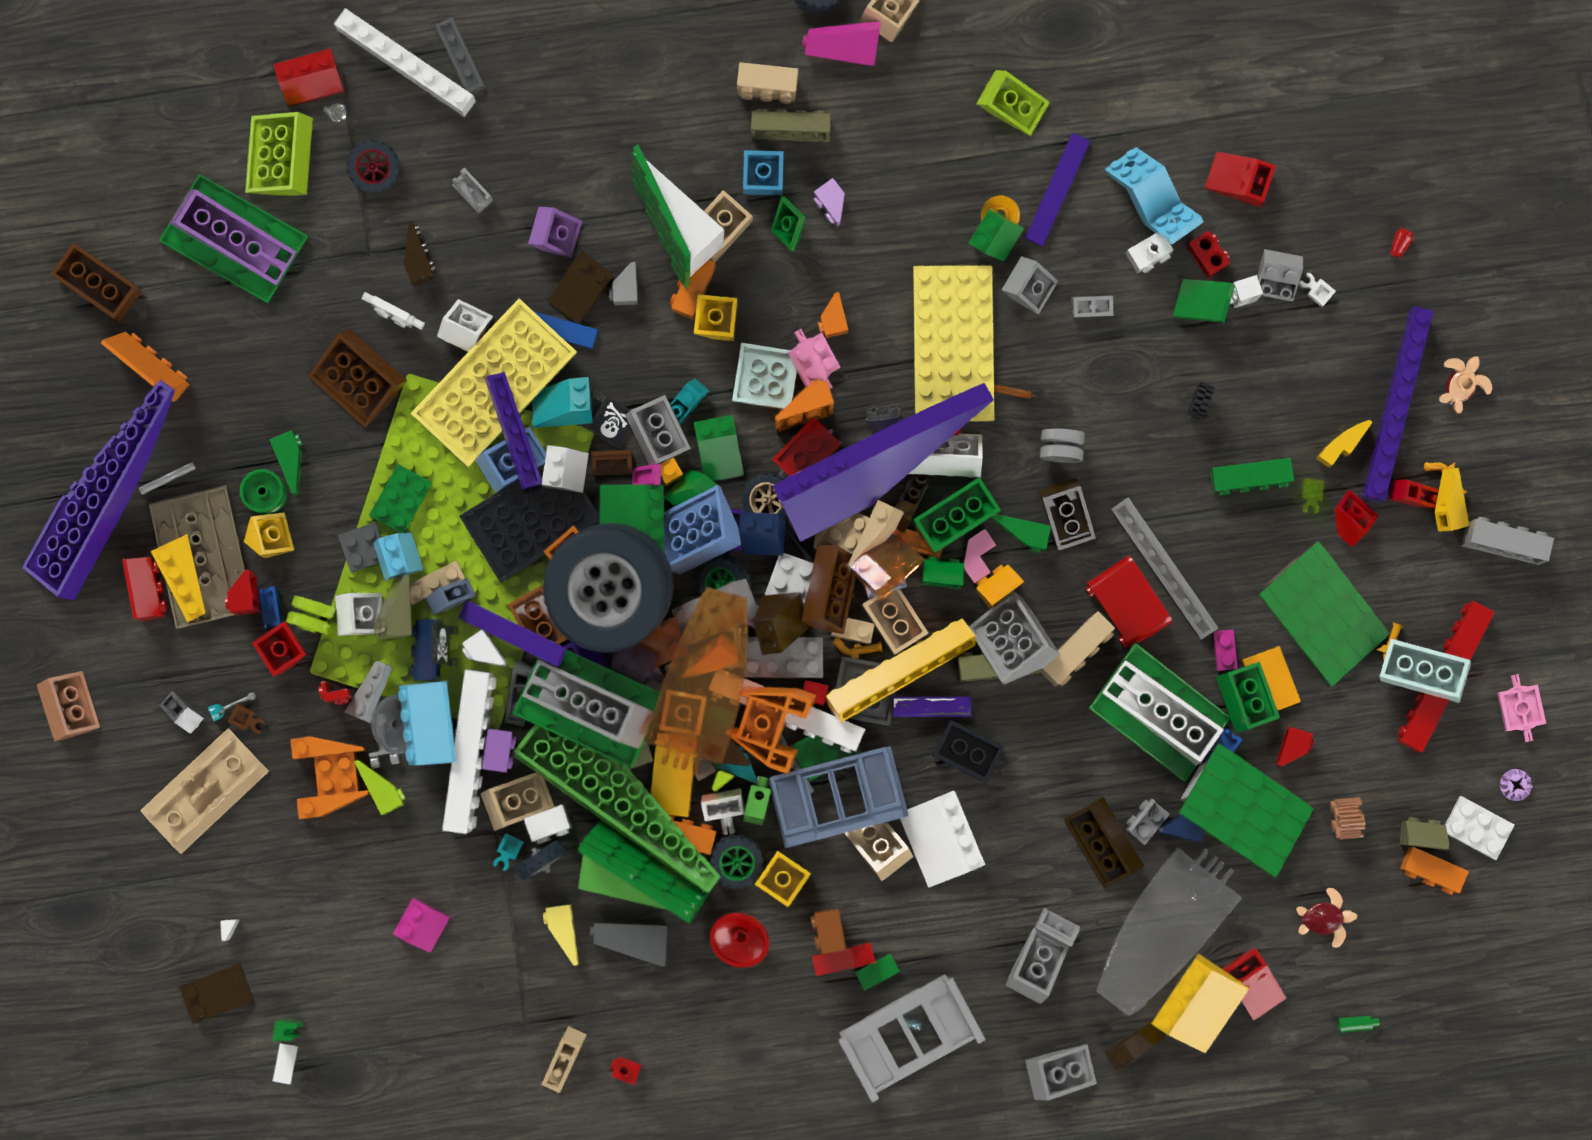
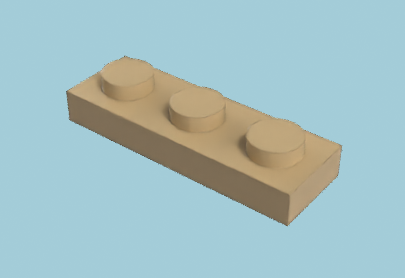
M455 561L409 584L411 605L413 606L425 600L428 595L438 588L466 579L458 562Z

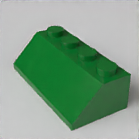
M979 477L910 522L921 539L936 553L1001 510Z

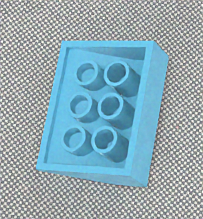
M446 681L399 686L398 698L402 706L401 719L404 722L403 738L407 746L405 755L409 765L456 762Z

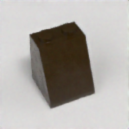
M801 592L762 596L753 620L762 655L782 653L809 628L810 625L802 621L805 606Z

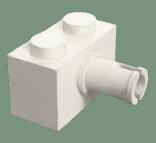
M1154 234L1128 249L1126 256L1137 274L1141 271L1146 273L1153 269V264L1158 261L1163 263L1170 259L1173 248L1161 236Z
M735 789L702 796L701 804L705 821L720 819L723 835H728V827L730 834L734 833L732 816L745 813L742 790Z

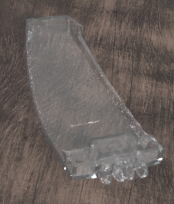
M1177 847L1143 890L1115 938L1096 991L1128 1016L1145 1006L1146 1002L1190 961L1242 899L1238 893L1225 884L1234 870H1227L1220 880L1216 875L1223 868L1224 863L1222 861L1217 864L1212 872H1209L1218 859L1216 856L1209 860L1205 868L1199 864L1207 856V849H1204L1194 860Z

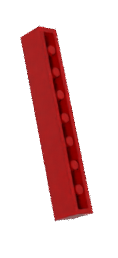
M1475 601L1468 604L1465 603L1460 612L1462 614L1460 620L1456 621L1451 629L1453 632L1451 638H1447L1442 646V649H1444L1443 653L1470 660L1495 612ZM1422 692L1417 694L1415 698L1417 703L1414 709L1411 708L1406 715L1408 720L1405 726L1402 725L1397 733L1399 737L1397 742L1417 753L1423 752L1449 702L1448 699Z

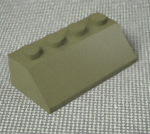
M767 109L752 111L751 139L829 142L830 114H826L825 111H815V113H807L805 110H796L795 113L784 109H778L776 112H768Z
M981 651V655L973 656V652L962 653L961 657L957 658L959 682L999 678L983 651ZM1042 669L1036 670L1027 675L1040 674L1042 672Z

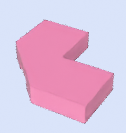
M986 529L968 540L964 570L973 583L978 582L991 573L980 557L996 546Z

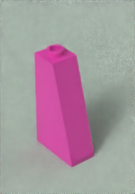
M881 22L809 29L808 35L803 37L802 47H805V55L874 66Z

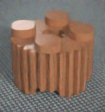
M1360 797L1330 801L1331 813H1334L1335 819L1331 820L1332 832H1335L1336 838L1363 837L1362 830L1365 829V818L1362 815L1361 809H1359V805H1362Z

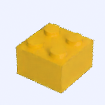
M777 851L755 885L789 907L811 873Z

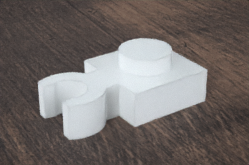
M1307 273L1305 277L1309 279V283L1306 284L1301 280L1299 286L1303 289H1309L1310 292L1307 296L1323 307L1335 293V290L1322 279L1316 283L1313 275Z

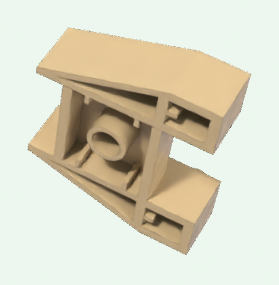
M878 500L870 518L857 513L816 534L813 548L817 549L818 545H838L853 554L848 565L861 569L896 530L903 511Z

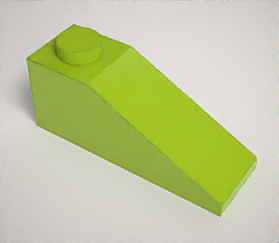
M361 760L354 762L381 815H386L405 805L404 799L406 797L401 788L398 789L397 786Z

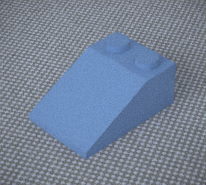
M528 427L525 429V433L536 465L539 467L545 463L546 452L531 428ZM506 440L482 452L475 459L495 493L519 479Z

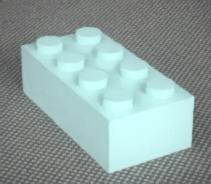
M1391 639L1380 673V680L1460 703L1471 664L1468 659Z

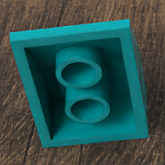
M589 377L567 379L544 388L532 400L533 428L593 423Z

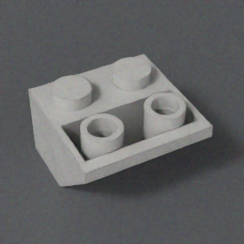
M1264 249L1257 276L1263 292L1261 296L1293 302L1303 271V257Z

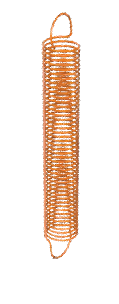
M994 385V387L1012 388L1002 385ZM994 389V390H996L995 392H999V393H1003V394L1014 395V396H1020V397H1027V398H1029V399L1031 398V395H1030V396H1023V395H1015V394H1014V393L1031 394V392L1013 391V390H1003V389Z

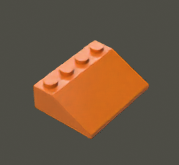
M123 332L101 342L103 346L153 387L159 380H162L175 389L172 397L173 402L190 385L185 381L188 377L179 370L175 373L171 369V363L165 358L158 359L155 356L157 352L149 345L146 348L140 343L143 340L134 333L130 336L128 333Z
M817 379L810 382L811 385L807 386L775 417L776 433L796 425L808 423L813 417L818 420L833 415L834 401L827 380Z

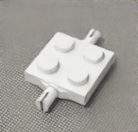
M366 292L363 294L362 300L372 304L374 310L381 317L387 319L389 316L394 320L395 324L403 328L405 326L411 328L413 325L422 330L425 322L416 319L415 316H411L409 313Z

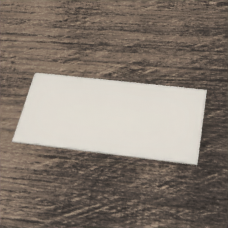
M280 1043L273 1077L274 1082L291 1084L298 1046Z

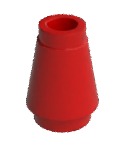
M1404 228L1396 231L1389 254L1401 258L1414 240V233Z

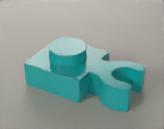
M505 833L497 849L501 856L495 859L493 866H497L499 861H503L505 863L503 870L506 871L509 868V858L516 859L524 842Z

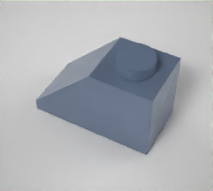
M468 578L438 588L428 595L426 599L434 615L475 597L476 594Z

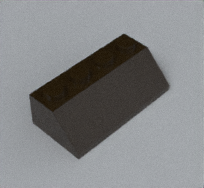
M1104 797L1063 819L1104 889L1133 875L1144 867Z

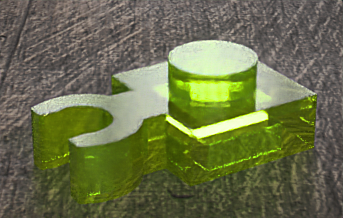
M1303 479L1301 499H1307V503L1303 506V513H1307L1308 506L1314 508V514L1319 512V506L1316 501H1322L1324 480Z

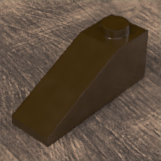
M1153 1020L1104 1052L1117 1071L1135 1061L1165 1037L1163 1031L1152 1024Z

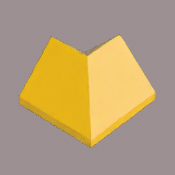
M285 512L250 517L244 542L263 558H269L294 551Z

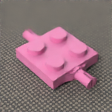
M802 329L795 331L794 333L800 343L787 353L805 387L811 385L810 382L822 379V381L827 380L829 389H832L833 387L827 377L839 369L840 366L823 334L820 333L813 338L806 339Z
M1519 674L1512 675L1510 677L1513 688L1497 693L1505 732L1523 730L1525 742L1533 741L1531 729L1537 725L1546 724L1538 685L1521 686Z

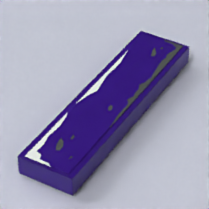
M892 697V717H971V697Z

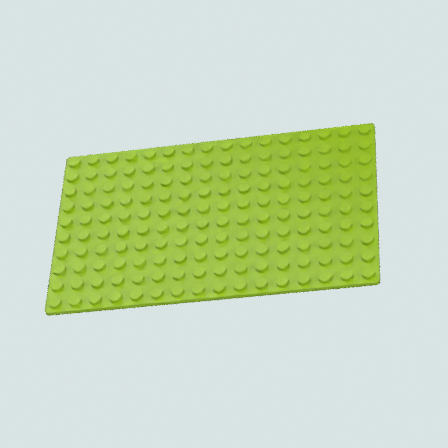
M408 374L406 376L407 382L402 388L357 528L376 522L381 537L399 533L369 516L397 464L431 481L433 485L406 533H412L423 567V571L409 574V584L457 561L465 578H468L476 594L475 597L468 601L518 624L507 604L543 585L544 575L546 574L545 570L550 559L548 556H545L502 584L500 583L459 517L494 495L495 491L476 461L470 467L465 465L411 414L439 383ZM524 409L519 414L524 430L528 427L531 428L545 452H547V445L569 448L585 453L589 452L594 437L592 430L577 425L533 428L532 411ZM503 432L486 450L505 440ZM346 561L335 596L348 593H382V603H384L394 579L385 581L380 563L351 573ZM335 596L331 605L336 608ZM427 599L413 606L410 603L411 631L412 626L416 625V620L438 619L442 622V627L450 629L448 645L449 664L441 663L440 682L446 681L451 717L455 719L459 717L465 670L494 673L497 682L496 688L492 689L491 697H494L493 708L489 710L488 717H491L490 729L499 730L507 708L512 671L517 661L522 660L525 651L487 632L508 663V666L502 667L470 660L462 650L465 648L462 643L482 629L458 618L465 602L434 615ZM336 612L334 618L326 620L331 625L328 635H321L310 669L312 674L360 688L374 663L379 661L392 666L381 696L400 701L398 698L399 686L425 683L424 681H414V677H411V665H414L415 657L411 655L412 645H415V637H412V635L401 639H377L376 634L338 636Z

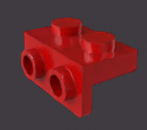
M326 681L321 682V687H319L320 698L324 699V702L344 705L350 703L349 700L354 697L353 691L349 689L332 691L331 683Z

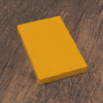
M1280 646L1242 660L1244 667L1260 662L1277 711L1301 702Z

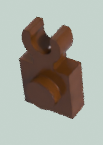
M237 703L227 722L245 731L250 726L255 733L260 734L261 729L256 727V723L265 724L266 720L261 717L254 718L255 711Z

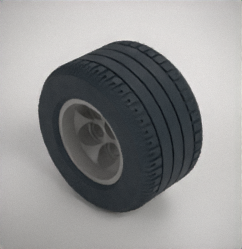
M620 523L594 525L569 537L551 556L552 558L548 562L543 579L544 604L547 606V613L550 614L549 617L554 622L555 627L569 641L572 640L574 644H579L582 648L597 652H616L640 643L663 621L673 597V573L666 554L662 552V548L645 532ZM612 563L619 564V573L612 572L610 568ZM595 566L600 569L599 577L591 574L592 567ZM625 578L633 580L634 585L632 588H627L624 585ZM610 581H612V585L615 588L609 591L608 586H606L605 584H608ZM586 586L593 587V596H589L585 593ZM619 597L626 598V607H621L618 604ZM599 601L607 603L608 609L606 611L599 609Z

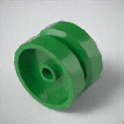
M256 469L243 478L240 485V497L250 510L261 515L274 514L284 507L288 498V489L285 482L274 472L266 469ZM263 489H266V493L264 495H261V493L264 492Z

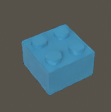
M744 150L743 194L782 195L783 151Z

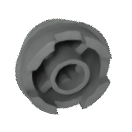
M890 404V406L885 407L875 406L867 409L865 420L872 433L875 434L902 421L904 412H902L900 404Z

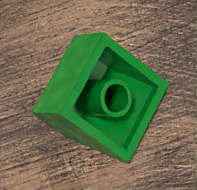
M990 208L970 239L969 244L983 253L1004 262L1023 232L1024 227L995 209Z
M928 557V560L924 559L921 585L961 589L963 586L964 564L959 563L960 560L948 559V562L940 561L939 557Z

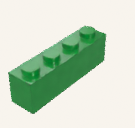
M1291 458L1215 467L1210 470L1213 493H1218L1219 496L1230 495V491L1237 490L1239 494L1248 493L1253 488H1257L1258 491H1265L1270 489L1269 486L1276 485L1277 489L1287 488L1289 484L1294 482Z

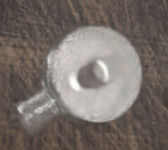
M333 104L330 107L325 106L323 108V112L328 113L330 119L334 122H341L346 117V109L341 104Z

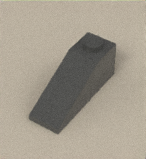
M518 660L514 666L505 723L524 727L526 720L512 713L535 663Z

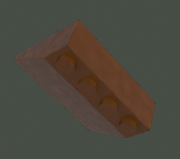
M350 328L337 334L308 375L309 378L365 428L372 423L407 382L400 373Z

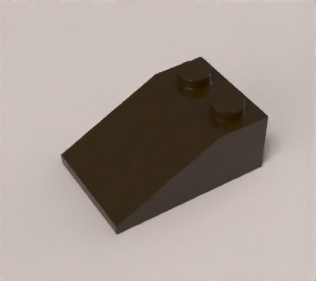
M582 251L570 266L548 299V302L575 323L580 324L613 283L615 277L610 271Z
M1076 478L1038 490L1058 551L1096 538L1083 492Z
M241 964L179 986L192 1025L254 1001Z

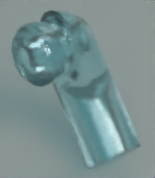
M907 1012L902 1016L909 1029L916 1031L921 1029V1021L905 1017Z

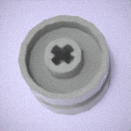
M1071 429L1042 430L1041 441L1047 445L1040 448V459L1061 463L1082 462L1084 451L1076 446L1084 444L1085 433Z

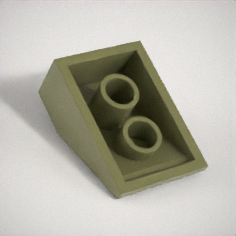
M409 575L393 580L374 624V633L377 635V639H401L412 635Z

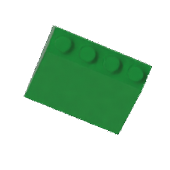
M600 485V524L620 523L635 527L645 532L646 535L648 534L652 540H655L664 553V485Z

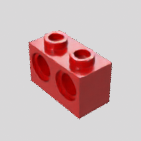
M1209 230L1187 245V249L1207 279L1219 273L1230 264L1228 253L1225 250H1221L1218 245V238L1215 234H1211ZM1200 242H1206L1209 245V249H1202ZM1211 258H1217L1220 265H1212Z

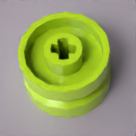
M294 595L291 605L293 608L301 610L302 614L293 611L289 612L286 622L312 633L318 632L328 635L331 625L320 620V618H334L336 608Z

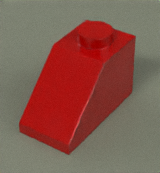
M1287 727L1275 765L1283 766L1307 754L1308 750L1311 751L1314 745L1313 734L1293 727Z

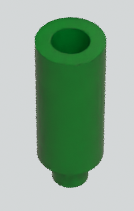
M1370 1015L1338 1018L1339 1033L1372 1030L1373 1027L1379 1026V1019H1372Z

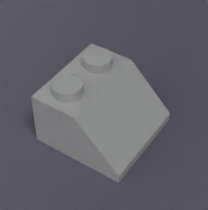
M1021 257L1003 286L1002 291L1012 300L1039 314L1058 280L1037 261Z

